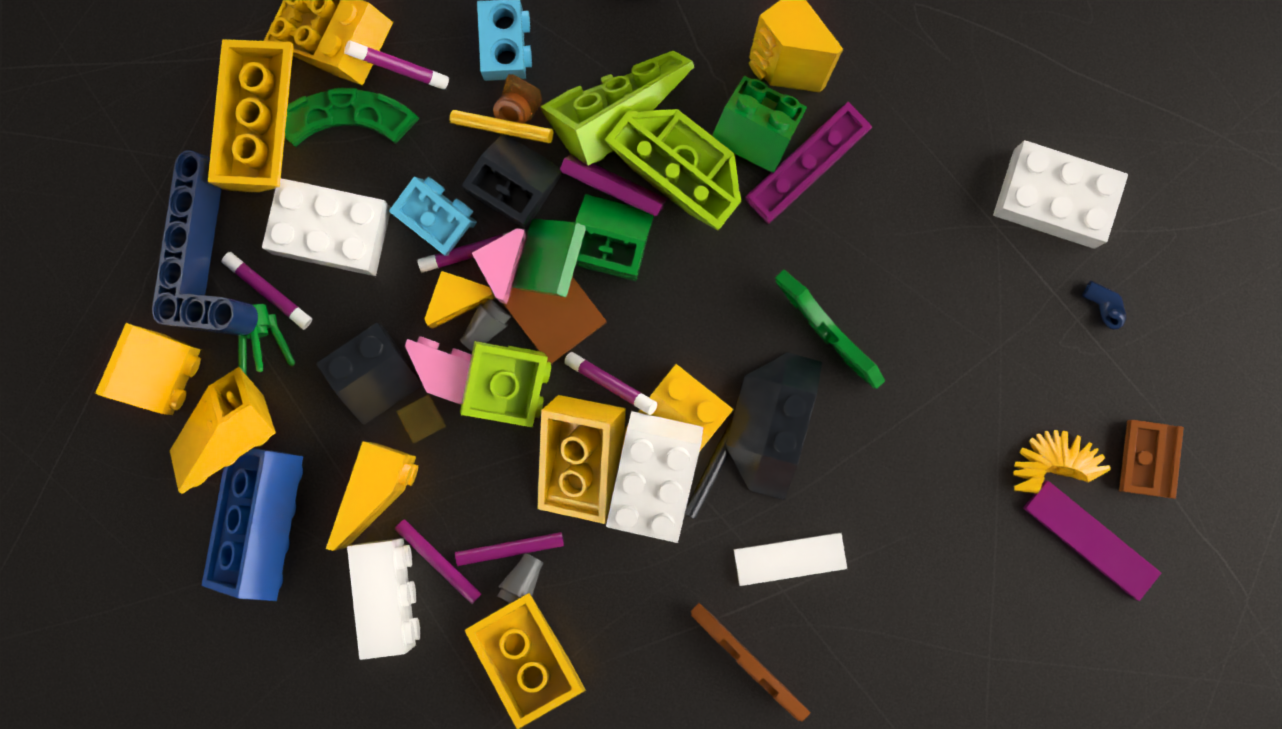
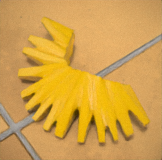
M1054 430L1053 438H1051L1048 431H1045L1044 438L1041 434H1037V441L1034 438L1029 440L1033 451L1021 448L1019 453L1030 462H1015L1014 467L1021 470L1013 471V475L1029 480L1014 486V491L1038 493L1045 479L1044 475L1047 472L1090 482L1110 471L1111 468L1109 465L1097 466L1105 457L1101 454L1093 458L1099 449L1096 448L1090 452L1092 443L1089 442L1079 452L1080 436H1076L1069 449L1067 431H1062L1061 436H1059L1058 430Z

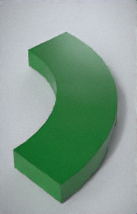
M334 88L308 97L303 96L288 104L285 138L297 147L306 138L321 130L335 126H359L376 131L396 144L419 120V117L403 104L383 94L357 90V88Z
M783 270L775 277V282L795 308L798 307L800 312L809 321L808 324L826 344H832L833 348L844 359L843 361L873 389H877L885 382L877 365L834 324L804 285L786 270Z

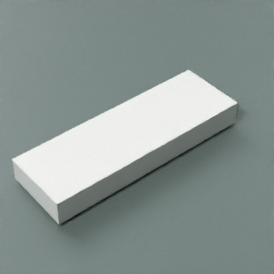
M840 532L733 549L739 586L847 569L842 534Z

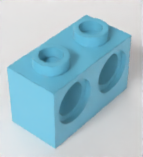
M520 0L477 1L480 71L484 81L526 79V67H532L531 45L525 46L524 33L530 32L529 11H523ZM502 17H510L514 20L513 24L507 29H500L495 26L496 22ZM502 52H513L516 55L515 59L509 64L499 63L497 59Z

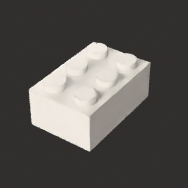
M1024 140L1013 151L993 216L1095 249L1108 241L1128 174Z
M281 178L280 187L275 189L262 249L273 255L376 276L391 207L385 200Z
M631 411L606 527L678 543L701 447L703 427Z
M404 538L347 546L359 659L406 654L416 646L415 640H420L418 618H413L411 603H416V588L414 581L409 582L407 567L412 566L410 545H404Z

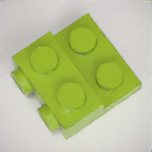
M475 341L460 408L461 415L533 427L534 419L540 418L541 410L543 409V397L540 396L542 383L548 382L551 372V362H547L548 357L546 354L509 345L508 347Z

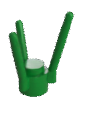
M254 304L253 306L258 313V322L255 329L248 335H238V367L247 375L248 338L251 339L256 371H263L259 338L267 336L269 334L268 329H271L288 365L294 366L295 361L278 327L276 315L268 314L265 304Z

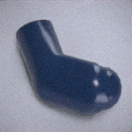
M1090 281L1083 292V297L1099 304L1103 322L1108 328L1113 330L1121 328L1126 321V311L1122 297L1118 293Z

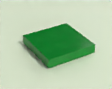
M532 219L513 288L527 292L566 297L586 226L576 222Z

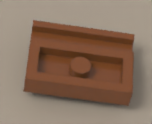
M1127 420L1119 491L1176 499L1184 427Z

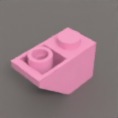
M419 336L417 342L407 339L405 347L426 392L461 405L472 355L454 348L451 354L438 350L440 343Z

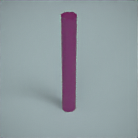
M405 519L395 527L394 530L471 604L482 595Z
M562 532L458 551L455 552L457 566L562 547L564 546Z

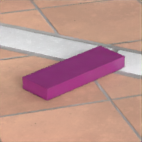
M572 154L564 158L560 167L562 173L653 216H657L662 211L667 201V198L592 163L588 166Z

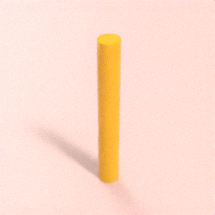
M452 110L450 114V123L545 143H551L553 139V129L458 110Z

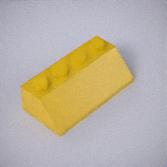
M780 0L759 16L749 55L751 60L749 66L760 80L765 78L769 85L820 92L826 87L843 48L806 0Z
M222 39L208 174L209 183L226 191L263 192L280 187L294 45L292 42Z

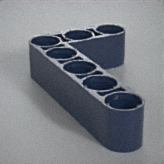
M191 150L183 151L176 159L152 305L153 318L159 324L186 330L248 335L255 329L258 322V313L252 304L225 297L205 296L221 188L208 182L209 156Z

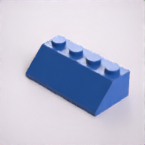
M252 448L240 456L232 465L223 468L202 586L239 599L277 601L278 592L283 583L282 570L285 554L290 544L289 532L291 521L296 512L295 500L298 483L303 474V456Z

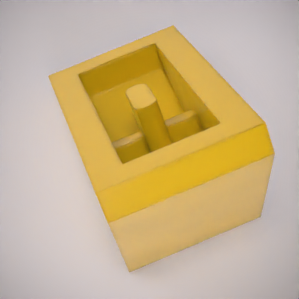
M441 271L424 319L427 326L433 329L477 308L480 303L484 304L488 299H495L496 296L488 286Z

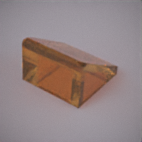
M509 74L506 78L502 95L513 92L525 98L531 109V115L528 119L530 121L542 102L540 89L513 74Z

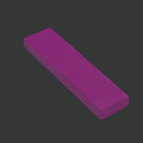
M848 101L776 168L774 173L771 172L744 199L769 225L872 129L871 124Z
M1048 480L1042 483L1040 491L1034 493L1023 507L1025 511L1137 601L1143 598L1162 574Z

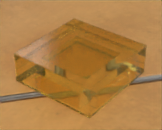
M429 394L397 411L413 443L447 427Z

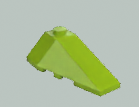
M670 51L634 65L631 69L632 73L625 76L613 77L610 74L601 78V85L583 91L581 86L570 89L542 105L541 110L570 154L589 166L592 163L601 161L607 154L614 151L605 142V138L626 112L654 110L694 68L692 60L683 55Z

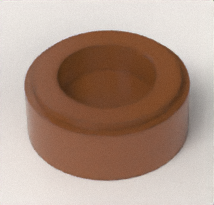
M508 92L503 94L494 104L493 113L495 118L525 124L530 118L531 109L528 102L521 95Z

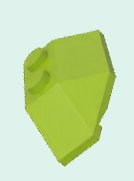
M678 109L626 112L605 138V142L633 171L689 215L716 230L722 227L741 203L735 154Z

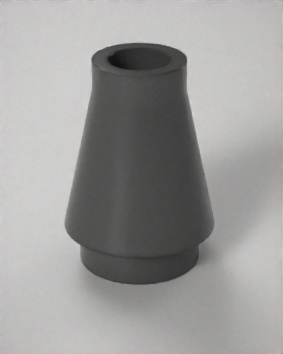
M488 299L484 304L480 303L465 333L460 338L461 343L471 351H473L475 341L487 343L508 326L506 322L511 317L510 314L491 299Z
M524 553L519 563L498 586L501 590L497 597L511 604L528 593L532 596L540 569L544 563Z

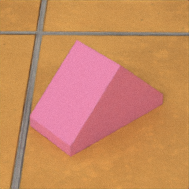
M517 228L472 253L500 303L507 304L527 238L525 231Z

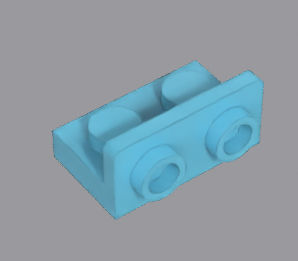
M414 177L390 208L389 212L442 254L448 256L468 228H473L476 225L477 221L470 217L473 210L458 199L451 202L442 195L445 188L432 178L427 177L426 180Z

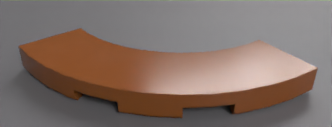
M698 603L691 610V616L795 719L802 722L811 713L705 607Z

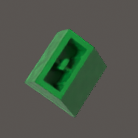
M744 76L726 104L712 136L734 154L774 173L807 106L799 103L793 96L783 95L767 87L764 82L758 79H750Z
M585 194L575 221L586 226L575 266L637 281L654 216L633 206Z

